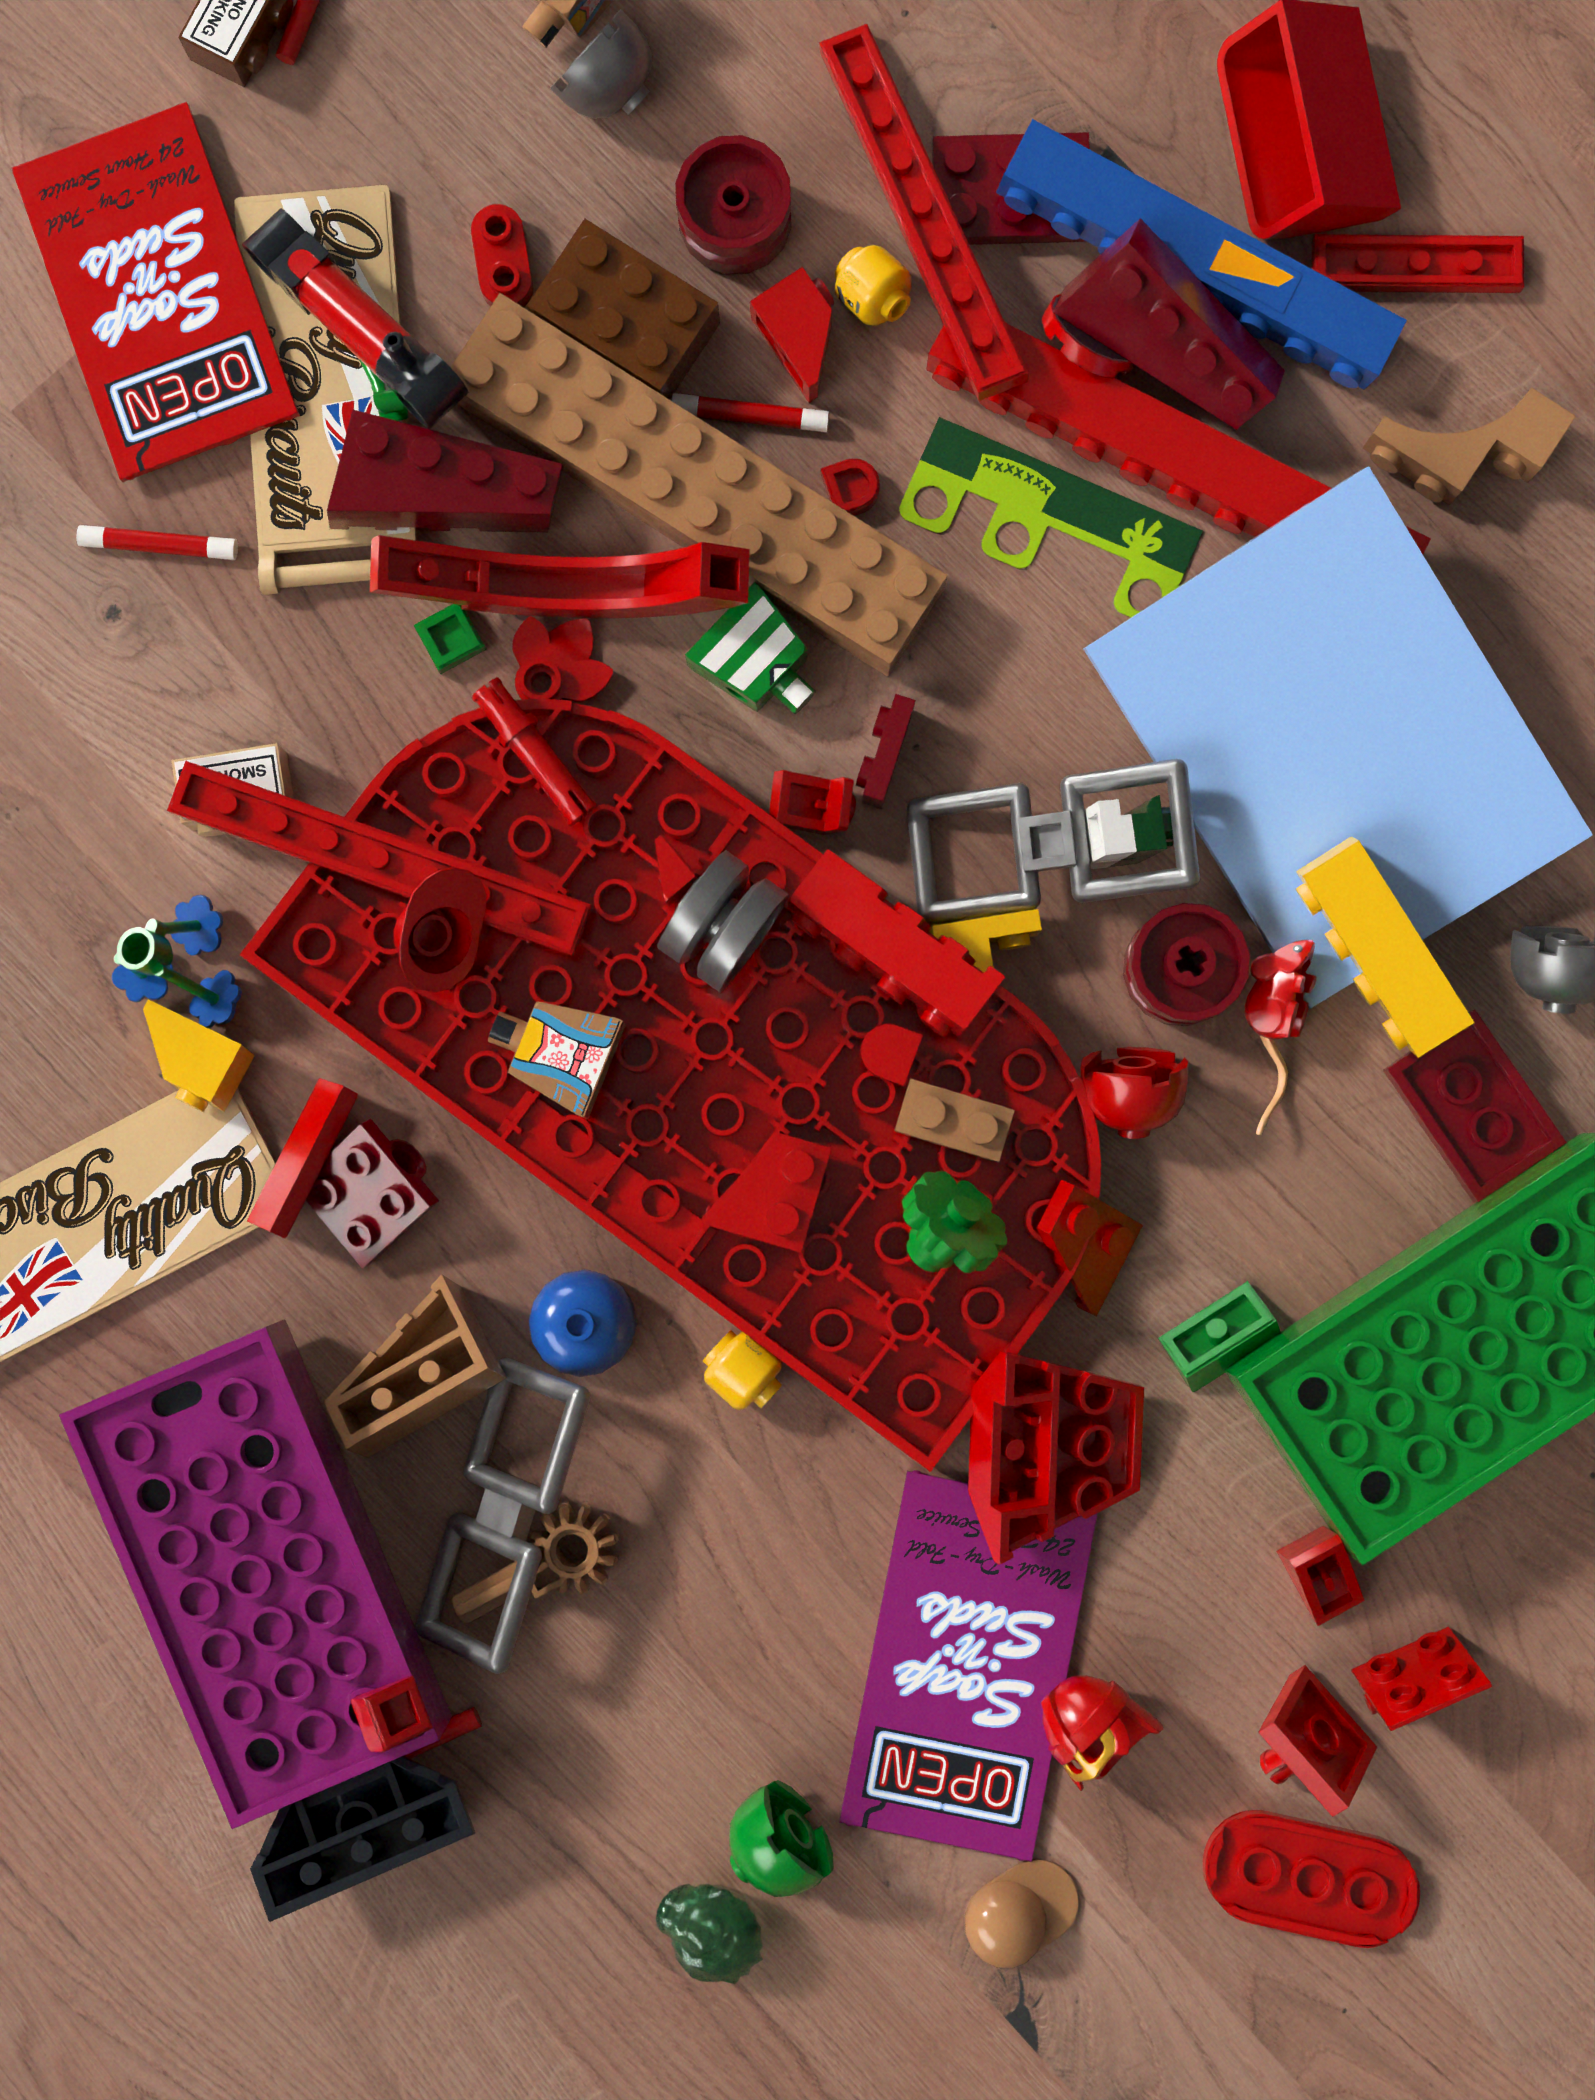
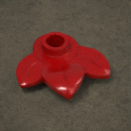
M532 616L527 617L517 629L512 643L513 653L520 666L515 677V688L521 700L539 698L585 702L604 690L613 676V669L603 662L590 659L593 652L594 639L589 619L581 618L567 621L550 632L539 620ZM538 676H547L552 680L551 687L546 692H537L533 689V681Z

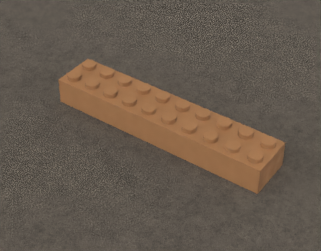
M499 293L451 366L452 370L459 376L469 391L457 403L459 406L541 458L561 463L563 472L683 548L699 542H707L750 549L749 587L755 582L775 606L889 677L945 590L947 574L501 293Z

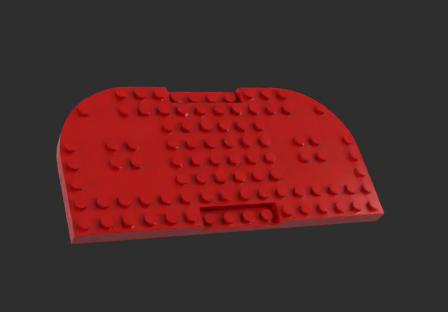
M539 698L515 700L525 714L532 713L537 719V730L590 799L597 804V807L585 818L579 817L580 821L573 826L567 824L565 817L510 747L504 748L498 740L499 732L481 708L451 718V722L431 731L420 740L417 738L409 743L383 767L344 817L591 904L592 908L574 957L482 924L475 961L465 978L448 990L439 992L420 990L406 980L399 966V953L394 945L393 931L396 920L404 908L407 907L410 898L311 863L306 866L240 953V956L931 1472L973 1415L971 1388L1000 1351L1014 1354L1019 1353L1073 1277L1090 1239L1088 1237L1071 1272L1067 1269L1059 1272L1054 1262L1052 1249L1046 1247L1037 1230V1226L1061 1180L1077 1186L1097 1199L1100 1196L1101 1154L1094 1112L1088 1105L1084 1083L1077 1074L1070 1058L1059 1044L1060 1042L1055 1034L1034 1011L1003 986L999 985L960 1037H957L951 1031L945 1038L919 1019L924 1012L920 1007L908 998L901 1005L876 986L881 979L877 974L865 965L858 972L837 957L833 951L838 945L820 932L815 939L794 924L790 918L795 912L788 907V900L750 959L721 993L697 975L698 963L709 945L708 942L693 959L681 965L658 949L657 945L686 893L670 906L664 901L655 839L658 836H666L699 877L725 850L747 864L749 867V879L738 897V901L755 883L763 879H768L789 894L790 898L823 854L668 739L646 725L623 714L576 704L570 700ZM543 1002L615 1017L624 1021L626 1027L589 1119L574 1114L508 1073L515 1052L488 1042L492 1025L499 1012L528 1022L535 1003ZM894 1024L923 1035L904 1087L874 1076L865 1068L862 1062L861 1045L863 1039L876 1026ZM914 1079L1015 1110L1000 1161L997 1163L895 1132L909 1080ZM779 1133L832 1148L801 1253L701 1224L703 1215ZM945 1171L957 1183L962 1180L969 1181L978 1191L985 1194L991 1200V1212L1000 1217L1005 1223L1007 1244L986 1270L965 1273L953 1264L951 1267L942 1268L938 1272H929L920 1268L910 1258L906 1244L912 1227L904 1221L902 1199L924 1173Z

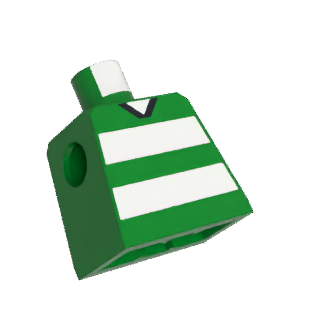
M755 582L748 588V603L729 608L685 654L687 666L691 670L756 712L775 696L793 714H797L816 693V690L796 673L807 660L805 645L761 587Z

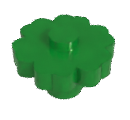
M938 1171L936 1173L926 1172L902 1199L904 1221L912 1227L906 1244L907 1252L914 1263L926 1271L938 1272L942 1268L951 1267L953 1264L965 1273L984 1271L998 1257V1253L1007 1244L1004 1221L991 1212V1200L985 1194L978 1191L969 1181L962 1180L957 1183L945 1171Z

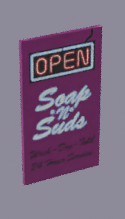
M907 1470L839 1823L1017 1858L1019 1861H1032L1052 1757L1048 1750L1049 1742L1046 1738L1042 1722L1043 1708L1041 1701L1060 1682L1067 1678L1097 1514L1087 1519L1079 1516L1054 1529V1537L1044 1542L1036 1539L1013 1551L1014 1558L998 1565L992 1558L970 1499L968 1482L923 1474L919 1470Z

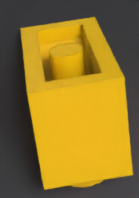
M148 999L143 1011L163 1078L179 1089L175 1098L201 1112L205 1111L208 1104L225 1112L255 1055L242 1044Z

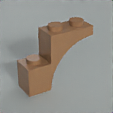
M1531 387L1519 403L1505 415L1482 427L1464 432H1424L1406 427L1384 416L1363 446V449L1371 454V460L1379 468L1389 473L1399 472L1413 481L1415 489L1425 498L1434 502L1444 501L1451 505L1463 491L1485 456L1493 460L1494 467L1503 475L1515 480L1521 478L1528 483L1542 469L1576 416Z

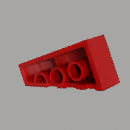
M827 849L788 899V907L795 912L790 920L815 939L820 932L838 945L833 953L854 970L859 972L863 965H865L877 974L881 979L876 986L890 998L901 1005L908 998L920 1007L924 1012L919 1019L933 1031L944 1038L950 1031L957 1037H960L1006 976L992 966H989L984 973L980 972L973 966L976 961L969 954L967 948L951 937L947 938L941 935L937 939L929 933L932 927L925 921L924 917L901 902H897L895 905L886 900L888 893L882 887Z

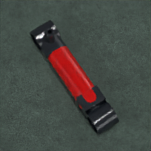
M282 208L242 243L245 251L273 282L277 285L280 284L284 292L308 315L312 313L395 393L409 412L427 429H431L469 393L463 381L442 358L434 352L429 353L338 267L329 251L310 233L304 231Z

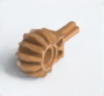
M563 1502L559 1505L561 1522L552 1513L543 1514L540 1517L542 1525L548 1532L533 1530L529 1536V1540L532 1541L530 1543L537 1546L542 1553L541 1562L531 1591L535 1599L555 1588L558 1593L564 1594L570 1586L571 1579H574L576 1589L581 1595L589 1591L588 1575L600 1585H603L608 1580L607 1572L600 1564L616 1566L619 1556L614 1552L605 1550L604 1547L613 1546L620 1541L619 1533L611 1532L602 1535L600 1532L610 1521L608 1514H602L592 1523L588 1520L592 1512V1504L583 1503L577 1518H574L570 1503ZM575 1534L586 1542L588 1547L586 1559L572 1561L564 1556L561 1550V1541L564 1536ZM516 1561L456 1593L452 1597L451 1601L454 1611L464 1624H469L505 1604L517 1565Z

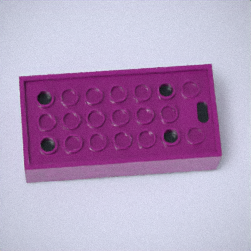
M285 1319L59 1414L231 1829L440 1740L452 1718L451 1712ZM413 1675L433 1729L385 1752L369 1751L351 1705V1699Z

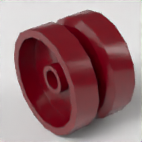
M743 135L719 136L699 145L684 160L675 182L679 231L689 253L705 267L723 274H749L769 265L784 249L792 228L790 177L781 158L765 143Z
M1181 903L1162 909L1135 932L1124 954L1123 977L1130 998L1145 1015L1165 1025L1190 1026L1219 1015L1238 999L1248 980L1250 953L1242 931L1228 915L1209 905ZM1182 957L1187 958L1192 963V973L1189 970L1180 973L1176 963Z

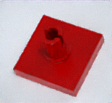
M1306 1665L1289 1675L1258 1731L1272 1748L1260 1755L1262 1770L1265 1774H1268L1276 1768L1280 1769L1271 1775L1270 1780L1276 1784H1282L1295 1774L1332 1817L1349 1808L1377 1749L1376 1744Z

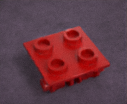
M1449 1626L1437 1632L1426 1633L1410 1644L1389 1653L1376 1655L1368 1662L1351 1669L1352 1674L1365 1692L1363 1697L1371 1714L1379 1713L1390 1731L1492 1687L1489 1679Z

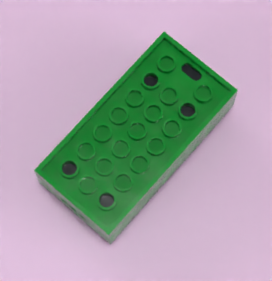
M1580 1133L1480 1202H1476L1224 1369L1330 1530L1339 1535L1344 1543L1346 1552L1362 1566L1595 1412V1133Z

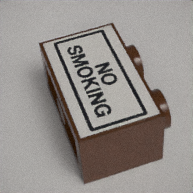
M198 0L178 38L191 61L245 88L252 73L257 74L264 66L268 56V43L275 30L283 28L289 20L293 1Z

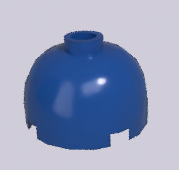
M587 1269L563 1273L545 1284L533 1301L529 1318L531 1340L542 1360L560 1373L577 1377L601 1374L619 1363L632 1345L637 1326L634 1304L624 1287L606 1274Z

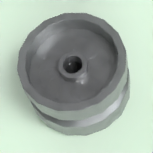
M727 850L722 852L712 862L703 875L688 890L676 908L657 945L659 950L681 965L693 959L708 942L709 945L698 963L697 975L720 993L727 988L750 959L778 918L789 898V894L768 879H763L755 883L738 901L737 899L749 879V867Z

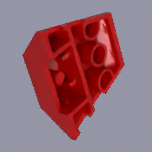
M999 1352L971 1388L973 1415L970 1418L968 1493L995 1563L1001 1565L1014 1558L1013 1551L1036 1539L1044 1542L1054 1537V1529L1079 1516L1087 1519L1140 1491L1145 1387L1014 1353Z

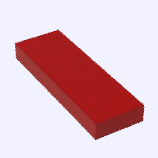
M322 1078L318 1079L247 1222L284 1239L288 1236L358 1098V1093L343 1085Z

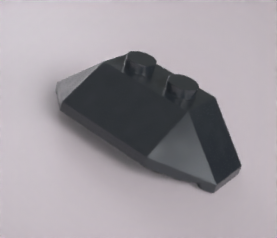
M402 1756L279 1809L250 1871L268 1921L271 1922L469 1837L476 1832L456 1780L406 1756Z

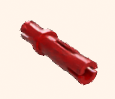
M499 677L492 679L488 683L490 687L487 688L486 685H483L472 695V700L479 705L499 732L498 740L504 748L510 747L565 817L567 824L573 826L580 821L579 817L585 818L597 807V804L590 799L537 730L536 725L538 721L533 714L524 713L504 687Z

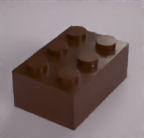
M585 218L527 304L528 311L669 400L720 325L717 301Z

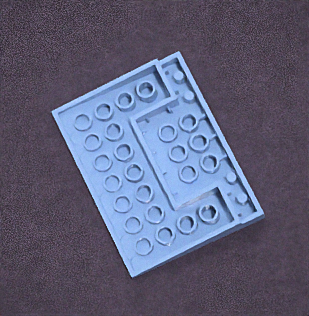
M1369 466L1356 472L1312 502L1304 505L1083 648L1153 762L1181 759L1187 764L1194 828L1272 953L1295 941L1308 939L1315 942L1312 962L1306 973L1316 976L1317 979L1312 992L1305 993L1303 1000L1309 1003V1009L1354 982L1353 978L1361 974L1350 956L1343 961L1339 959L1324 935L1332 929L1321 911L1312 916L1296 891V888L1303 884L1296 871L1347 838L1354 837L1361 842L1423 940L1593 836Z

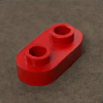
M488 205L475 215L471 224V236L482 295L490 307L499 293L524 307L532 296L533 280L521 218L516 211L506 205ZM495 223H501L506 226V229L501 235L493 236L488 233L490 226ZM508 273L513 275L514 280L510 285L503 287L496 284V280L501 274Z

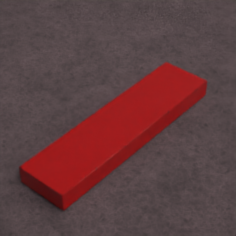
M1315 234L1312 239V269L1354 292L1520 293L1524 288V236Z

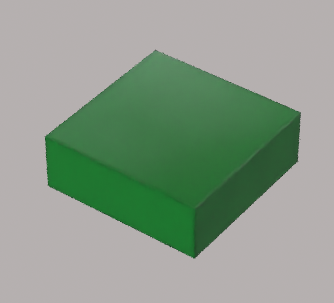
M452 604L414 625L440 674L487 650L468 614L462 609V605Z

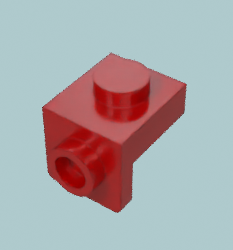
M787 770L776 771L773 776L769 815L790 829L821 835L845 832L854 816L856 799L854 794H852L854 780L846 777L826 779Z

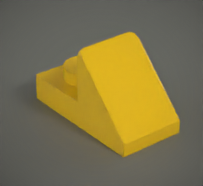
M1039 909L934 925L930 933L937 939L943 935L956 940L969 950V954L976 961L974 966L985 972L989 966L994 968L990 943L998 942L999 950L1027 947L1031 945L1030 937L1038 936L1042 931Z

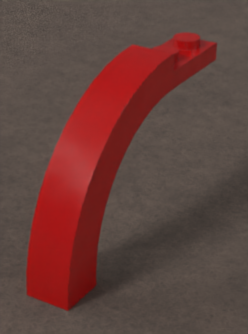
M378 535L371 539L369 593L462 605L464 610L539 617L643 618L695 614L748 603L750 549L699 542L684 548L641 555L559 557L503 553Z

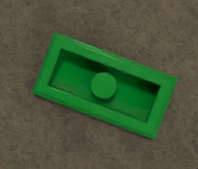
M1247 1281L1166 1332L1158 1340L1192 1392H1195L1225 1373L1224 1369L1281 1331L1275 1317Z

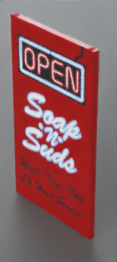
M187 102L177 104L169 109L12 168L119 479L122 482L133 480L141 475L282 422L291 421L293 418L300 416L191 108Z

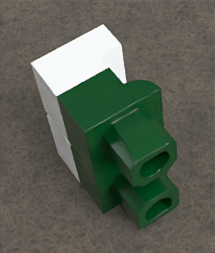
M1160 795L1151 798L1124 815H1121L1119 799L1097 801L1085 809L1091 869L1138 864L1173 846L1174 839L1170 807L1161 808Z

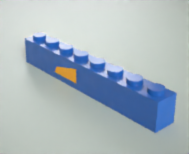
M1034 119L1029 124L996 191L997 194L1004 197L1005 203L1013 210L1025 215L1034 213L1051 222V227L1060 235L1072 240L1081 238L1098 247L1099 254L1103 253L1141 218L1254 338L1264 339L1266 337L1283 346V351L1290 358L1305 364L1315 363L1330 371L1329 375L1335 382L1348 388L1359 387L1365 390L1380 375L1407 321Z

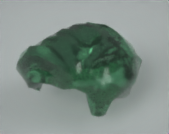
M684 1884L669 1891L662 1899L657 1909L656 1925L663 1934L671 1938V1945L674 1948L676 1960L690 1977L702 1982L724 1981L736 1984L740 1977L749 1975L751 1967L763 1960L760 1954V1950L763 1947L761 1927L755 1911L748 1905L744 1895H738L721 1884H699L696 1887Z

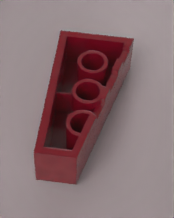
M1141 218L1065 286L1053 310V313L1236 430L1276 398L1285 372L1278 362Z
M352 410L327 507L329 528L349 530V527H375V530H397V527L430 528V531H450V528H478L480 532L548 533L560 486L562 464Z

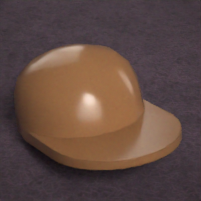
M1044 1859L1019 1862L992 1879L971 1897L965 1911L964 1929L971 1949L983 1962L996 1968H1015L1027 1963L1039 1950L1065 1934L1074 1922L1078 1910V1894L1074 1882L1063 1868Z

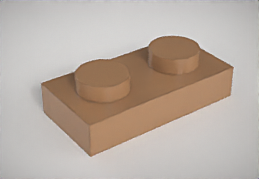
M910 1079L894 1131L998 1163L1015 1110Z

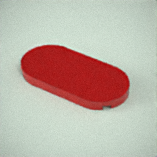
M1247 1810L1236 1813L1221 1822L1212 1832L1205 1846L1203 1874L1210 1893L1229 1915L1247 1923L1354 1947L1374 1948L1388 1943V1940L1394 1938L1399 1932L1402 1934L1412 1924L1418 1912L1420 1883L1416 1873L1404 1853L1392 1842L1380 1836L1270 1811Z

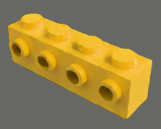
M1354 837L1347 838L1296 871L1303 882L1302 885L1296 888L1299 897L1312 916L1321 911L1332 928L1324 934L1327 941L1341 961L1350 956L1361 973L1353 978L1354 983L1370 1006L1379 1002L1389 1019L1381 1025L1399 1051L1407 1046L1419 1058L1475 1023L1358 839Z

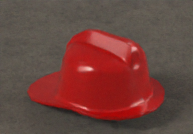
M453 867L438 870L426 877L413 891L407 907L404 908L396 920L393 932L394 945L399 953V966L406 980L420 990L429 992L448 990L461 982L473 967L486 911L487 894L481 880L469 870Z

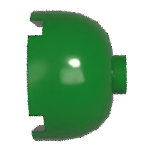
M777 1780L758 1788L741 1803L730 1822L729 1846L732 1853L730 1855V1863L733 1871L741 1881L750 1883L756 1889L773 1897L794 1896L810 1890L821 1883L822 1879L831 1874L834 1869L832 1848L823 1826L821 1825L813 1830L810 1822L804 1816L812 1808L791 1786Z

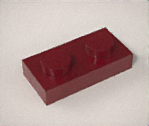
M895 694L891 708L881 705L872 732V736L881 740L875 758L864 756L855 785L864 788L862 803L882 809L916 700Z

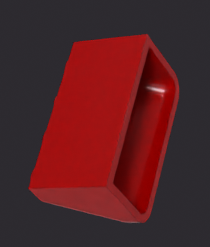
M1279 0L1231 34L1223 42L1218 53L1217 72L1248 223L1256 237L1281 240L1378 222L1401 209L1359 7L1300 0Z

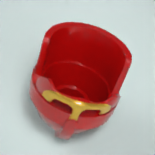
M1087 1675L1073 1676L1060 1682L1041 1701L1043 1708L1042 1722L1046 1738L1049 1742L1048 1750L1063 1765L1067 1774L1080 1791L1084 1789L1082 1781L1102 1779L1124 1755L1129 1753V1750L1149 1733L1159 1734L1164 1728L1157 1718L1131 1699L1129 1693L1115 1681L1107 1682L1103 1679ZM1072 1760H1075L1082 1769H1077Z

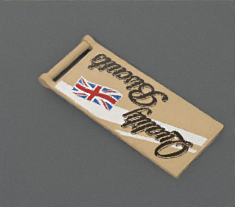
M387 185L238 197L234 201L236 238L300 416L293 418L291 421H285L250 434L259 551L258 578L262 595L279 594L280 588L370 581L371 559L278 567L276 554L371 546V539L378 535L417 540L416 528L397 527V530H375V527H349V530L329 528L327 507L352 410L379 416L378 409L373 400L372 386L359 359L312 313L310 315L305 313L284 292L280 284L277 285L259 268L242 246L243 242L282 208L304 231L310 233L330 252L339 268L401 325L391 192ZM408 419L400 420L399 422L408 424Z
M238 1088L225 1112L209 1104L205 1111L201 1112L177 1100L175 1096L178 1091L0 1182V1363L259 1228L247 1222V1219L276 1161Z

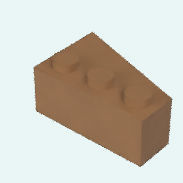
M441 1275L430 1286L432 1291L411 1314L405 1313L395 1324L397 1329L375 1353L370 1351L324 1401L346 1450L369 1458L507 1378L462 1287L444 1275Z

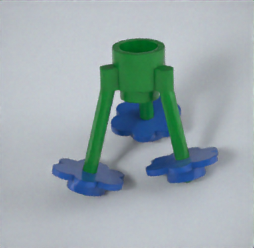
M196 895L191 898L189 903H179L175 908V914L178 919L173 922H161L156 919H150L145 928H131L122 935L118 942L117 953L114 956V962L120 966L113 971L112 981L118 989L126 990V996L130 1001L137 1003L142 1001L145 996L150 1000L163 998L168 991V983L166 981L168 980L195 995L190 1003L189 1010L192 1016L199 1019L200 1025L210 1029L215 1023L225 1025L233 1019L237 1002L242 995L241 988L235 985L234 974L227 970H222L213 979L205 978L200 984L174 970L171 964L173 961V950L168 939L165 938L166 934H171L172 939L176 943L184 944V948L189 955H199L202 950L205 952L216 951L221 945L222 938L218 929L223 925V916L220 912L213 911L212 902L207 896Z

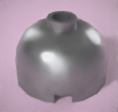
M621 9L612 19L618 26V29L616 30L608 22L561 76L568 85L559 77L550 88L566 105L578 114L593 119L608 118L620 108L629 115L650 92L643 85L652 67L650 47L638 26Z
M1526 926L1521 928V932L1513 931L1510 950L1513 976L1516 983L1528 996L1543 1000L1542 1009L1554 1013L1570 1014L1575 1013L1576 1004H1587L1595 1001V936L1593 942L1590 941L1589 937L1579 935L1578 928L1559 926Z

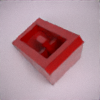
M1321 1526L1276 1551L1317 1626L1365 1601L1343 1541L1337 1533L1325 1526Z

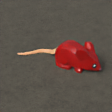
M1306 939L1292 942L1274 953L1258 956L1251 964V975L1257 981L1246 999V1020L1249 1026L1260 1035L1279 1073L1276 1093L1261 1117L1256 1131L1257 1135H1262L1269 1118L1281 1102L1286 1090L1288 1080L1287 1065L1274 1039L1300 1037L1309 1008V1003L1303 1001L1305 993L1312 992L1317 979L1316 976L1306 973L1312 962L1315 942L1313 940Z

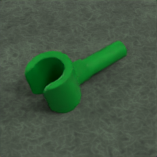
M359 359L372 386L373 400L378 409L379 416L396 421L408 419V409L402 404L392 390H386L385 383Z

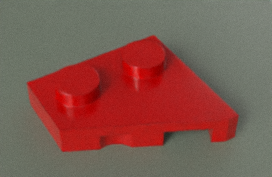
M779 1133L703 1215L701 1224L801 1253L832 1148Z
M1061 1180L1037 1226V1230L1046 1247L1052 1249L1054 1262L1059 1272L1066 1269L1071 1272L1088 1237H1090L1087 1248L1070 1281L1078 1295L1074 1300L1077 1307L1097 1317L1143 1225L1077 1186Z

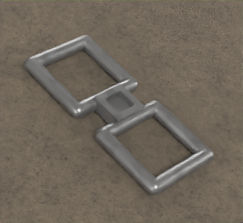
M1171 759L1068 775L1060 783L1063 812L1032 816L1029 788L1023 783L911 800L907 805V818L917 913L924 917L928 924L1034 910L1041 903L1038 872L1069 868L1072 896L1080 903L1195 887L1200 880L1187 764L1181 759ZM1167 782L1177 868L1092 880L1083 795ZM1010 806L1019 890L937 901L929 818Z
M510 1358L499 1360L507 1378L488 1389L463 1471L464 1477L468 1481L485 1488L477 1517L474 1519L463 1513H454L449 1517L415 1627L420 1637L495 1674L505 1672L509 1666L542 1558L541 1550L537 1546L526 1542L535 1510L544 1514H550L556 1510L590 1401V1393L587 1388ZM513 1383L566 1403L540 1487L488 1466ZM465 1539L517 1562L492 1646L440 1622Z

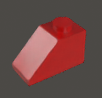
M801 267L750 301L751 320L808 403L818 398L832 327L831 307L834 305V300L823 281L819 277L811 280L804 268Z

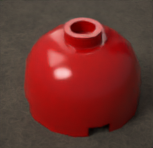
M1149 1047L1117 1048V1055L1120 1058L1102 1060V1050L1092 1052L1083 1057L1081 1061V1079L1084 1083L1088 1105L1098 1121L1105 1126L1118 1129V1135L1129 1139L1148 1137L1150 1130L1160 1128L1178 1116L1185 1103L1189 1061L1184 1057L1179 1064L1175 1063V1052Z

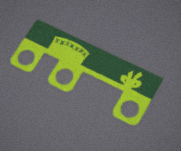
M941 417L938 418L899 507L900 514L905 520L932 532L942 533L950 527L966 490L997 503V508L982 539V550L986 555L1019 569L1026 568L1031 564L1048 526L1129 560L1130 563L1114 597V606L1119 613L1130 618L1140 612L1134 609L1128 600L1130 586L1137 580L1150 579L1158 584L1162 597L1178 588L1203 530ZM927 486L941 489L947 497L946 511L936 519H925L914 508L916 493ZM1007 522H1018L1025 526L1029 533L1030 540L1027 548L1016 555L1002 552L996 543L998 529Z

